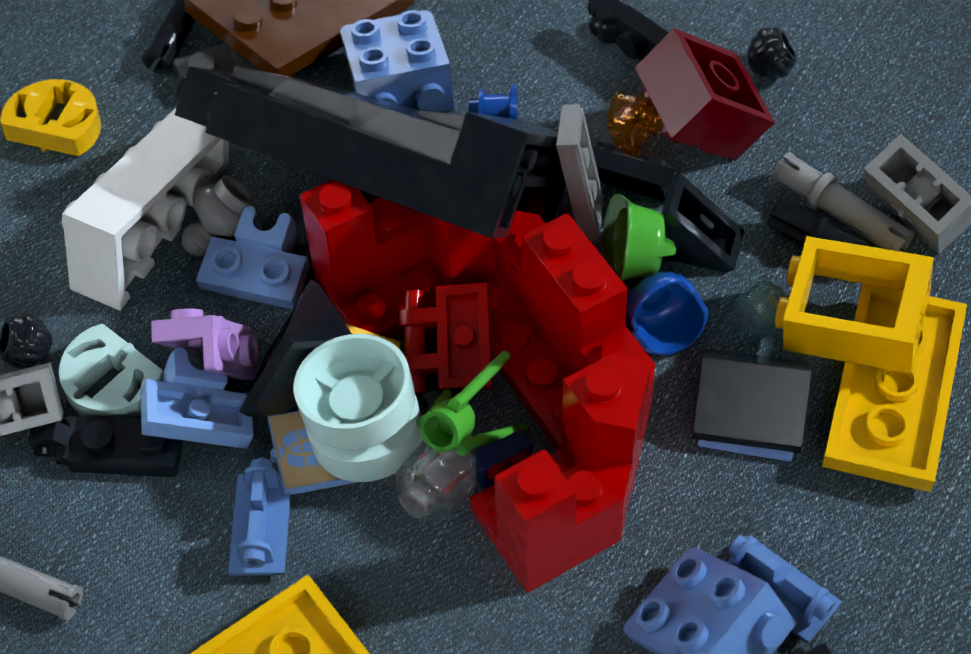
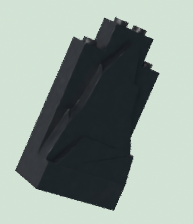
M189 66L187 74L181 79L176 92L178 104L174 115L205 126V133L489 238H507L516 211L538 214L545 223L554 220L566 187L556 147L558 132L524 120L466 112V115L421 111L327 84L241 66H235L233 73Z

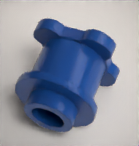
M510 84V94H484V89H479L478 99H469V112L517 119V84Z

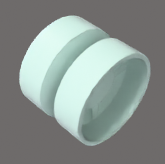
M344 335L321 344L309 353L300 364L294 379V396L314 455L327 472L346 481L371 482L393 475L413 459L423 439L420 429L416 425V421L421 417L407 360L394 344L374 335Z

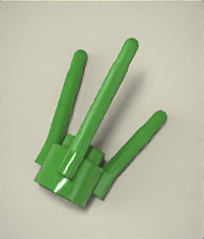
M502 351L452 399V391L450 389L443 390L427 413L417 419L416 425L420 429V434L430 448L439 452L451 451L454 448L460 456H465L473 448L517 437L529 431V426L522 423L474 436L471 435L475 426V413L468 402L510 359L511 354L509 351Z

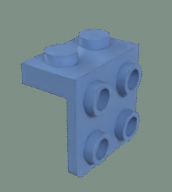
M411 10L375 20L363 19L341 28V38L353 77L355 93L421 111L442 112L455 109L450 62L433 14L430 11Z
M691 548L675 562L669 572L624 625V632L633 642L654 654H773L797 622L766 581L698 548Z

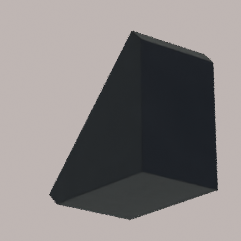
M681 173L672 175L661 214H663L665 221L666 238L674 242L676 254L663 257V259L726 273L735 270L745 230Z

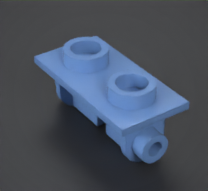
M254 459L251 461L250 467L245 469L244 474H237L229 575H285L291 494L290 492L284 494L280 474H277L276 470L272 468L273 463L268 459Z
M742 535L738 536L728 550V554L731 557L727 563L766 581L797 622L791 632L807 644L810 643L842 603L841 600L832 595L826 588L818 585L750 535L747 539Z

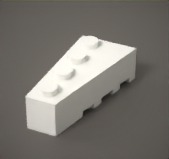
M176 108L163 120L158 121L140 142L130 147L113 167L106 173H102L95 183L77 200L69 203L62 213L70 290L119 311L122 310L130 299L129 292L125 291L135 275L144 279L155 265L151 255L161 240L164 238L172 241L182 228L181 224L185 217L186 206L194 207L193 193L195 189L200 185L215 183L229 164V142L205 133L206 127L175 116Z

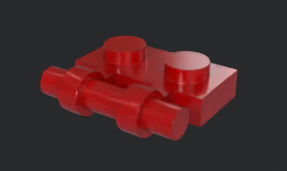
M488 282L436 286V307L425 308L423 291L406 290L403 292V310L398 312L399 329L404 331V356L409 366L415 395L422 396L421 394L426 392V376L433 373H438L440 391L450 389L451 391L461 392L494 360L490 285ZM437 327L438 353L425 354L424 330ZM494 376L479 391L495 390Z

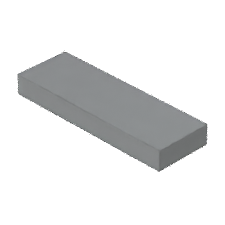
M580 104L562 105L556 147L575 222L590 241H597L598 237H600L604 208L603 193L584 110Z

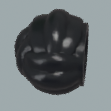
M778 27L761 28L758 30L757 36L751 40L747 61L750 68L760 76L784 78L789 75L790 70L796 65L797 56L782 29Z
M22 313L6 318L0 331V358L14 368L33 367L47 358L53 344L52 335L47 330L44 322L35 318L32 314Z

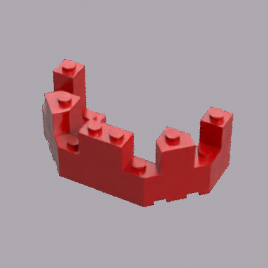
M329 180L300 194L315 281L321 285L345 324L393 338L404 332L399 329L398 312L403 310L404 291H423L425 308L436 307V286L488 282L490 285L493 357L495 359L504 350L510 352V359L502 366L499 372L556 450L548 454L546 449H543L494 476V485L469 498V509L525 592L533 591L621 541L629 500L641 456L644 435L651 413L656 364L625 326L628 288L572 217L566 213L545 223L538 214L516 211L508 237L489 238L380 197L368 203L359 189L334 180Z

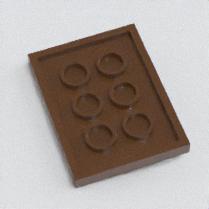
M184 0L185 11L257 68L261 71L285 76L293 75L341 47L343 42L340 30L343 26L354 24L363 19L375 20L391 17L414 4V0Z

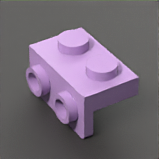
M202 309L172 310L171 319L151 321L153 343L171 348L182 347L187 352L193 354L203 353L204 369L206 371L241 380L254 378V366L257 365L259 360V346L256 337L252 334V328L226 320L223 316H203Z

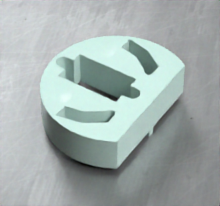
M99 324L79 334L67 346L59 364V379L69 404L79 415L138 418L141 416L140 392L145 380L163 381V370L137 351L130 342L127 343L104 324ZM113 367L118 371L123 368V371L93 398H90L88 395L82 397L90 387ZM142 382L141 388L138 391V384Z

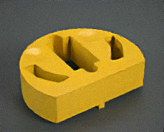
M50 79L30 84L12 95L1 112V125L7 141L39 147L43 152H46L48 149L80 156L93 146L101 131V119L94 96L81 84L69 80ZM70 99L57 121L50 119L45 125L57 104H65ZM23 110H25L26 113L25 118L21 117Z

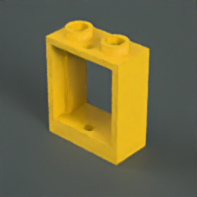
M806 236L801 256L793 255L790 261L787 275V286L792 287L790 297L781 296L777 307L775 328L783 329V350L911 374L931 290L934 257ZM814 275L903 290L895 327L889 328L804 313Z

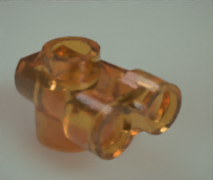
M643 90L638 95L624 91H618L615 94L609 107L607 119L608 130L614 138L612 144L621 148L624 151V155L635 158L640 152L641 145L649 134L657 136L661 132L662 119L655 106L645 97Z

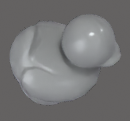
M224 175L217 183L200 185L195 189L193 193V206L200 222L191 223L182 233L181 242L186 252L194 256H204L211 236H234L243 209L254 202L251 193L242 183L231 176Z

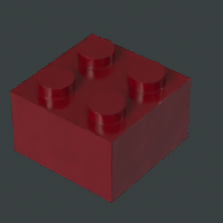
M673 28L635 67L644 85L643 93L645 97L655 106L662 119L661 128L670 140L677 144L685 143L701 149L708 155L716 154L736 161L775 124L738 55L691 34Z

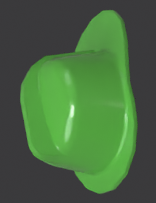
M614 194L612 196L604 221V259L622 282L627 279L646 278L657 273L663 257L676 254L674 242L666 238L663 214L656 210L633 204L622 194Z

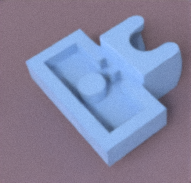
M251 205L246 206L242 211L234 234L236 241L211 236L196 282L201 290L293 310L300 298L310 267L306 256L292 254L297 239L296 222L290 214L282 213L272 229L262 231V225L256 218L255 208Z
M177 347L168 358L163 373V381L146 379L140 392L142 435L247 449L254 436L252 417H247L239 412L247 394L225 391L227 376L193 367L188 360L187 351L182 347Z

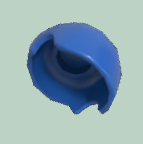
M657 272L642 279L627 295L625 323L628 330L649 354L672 355L687 349L702 335L708 319V309L691 282L681 274Z

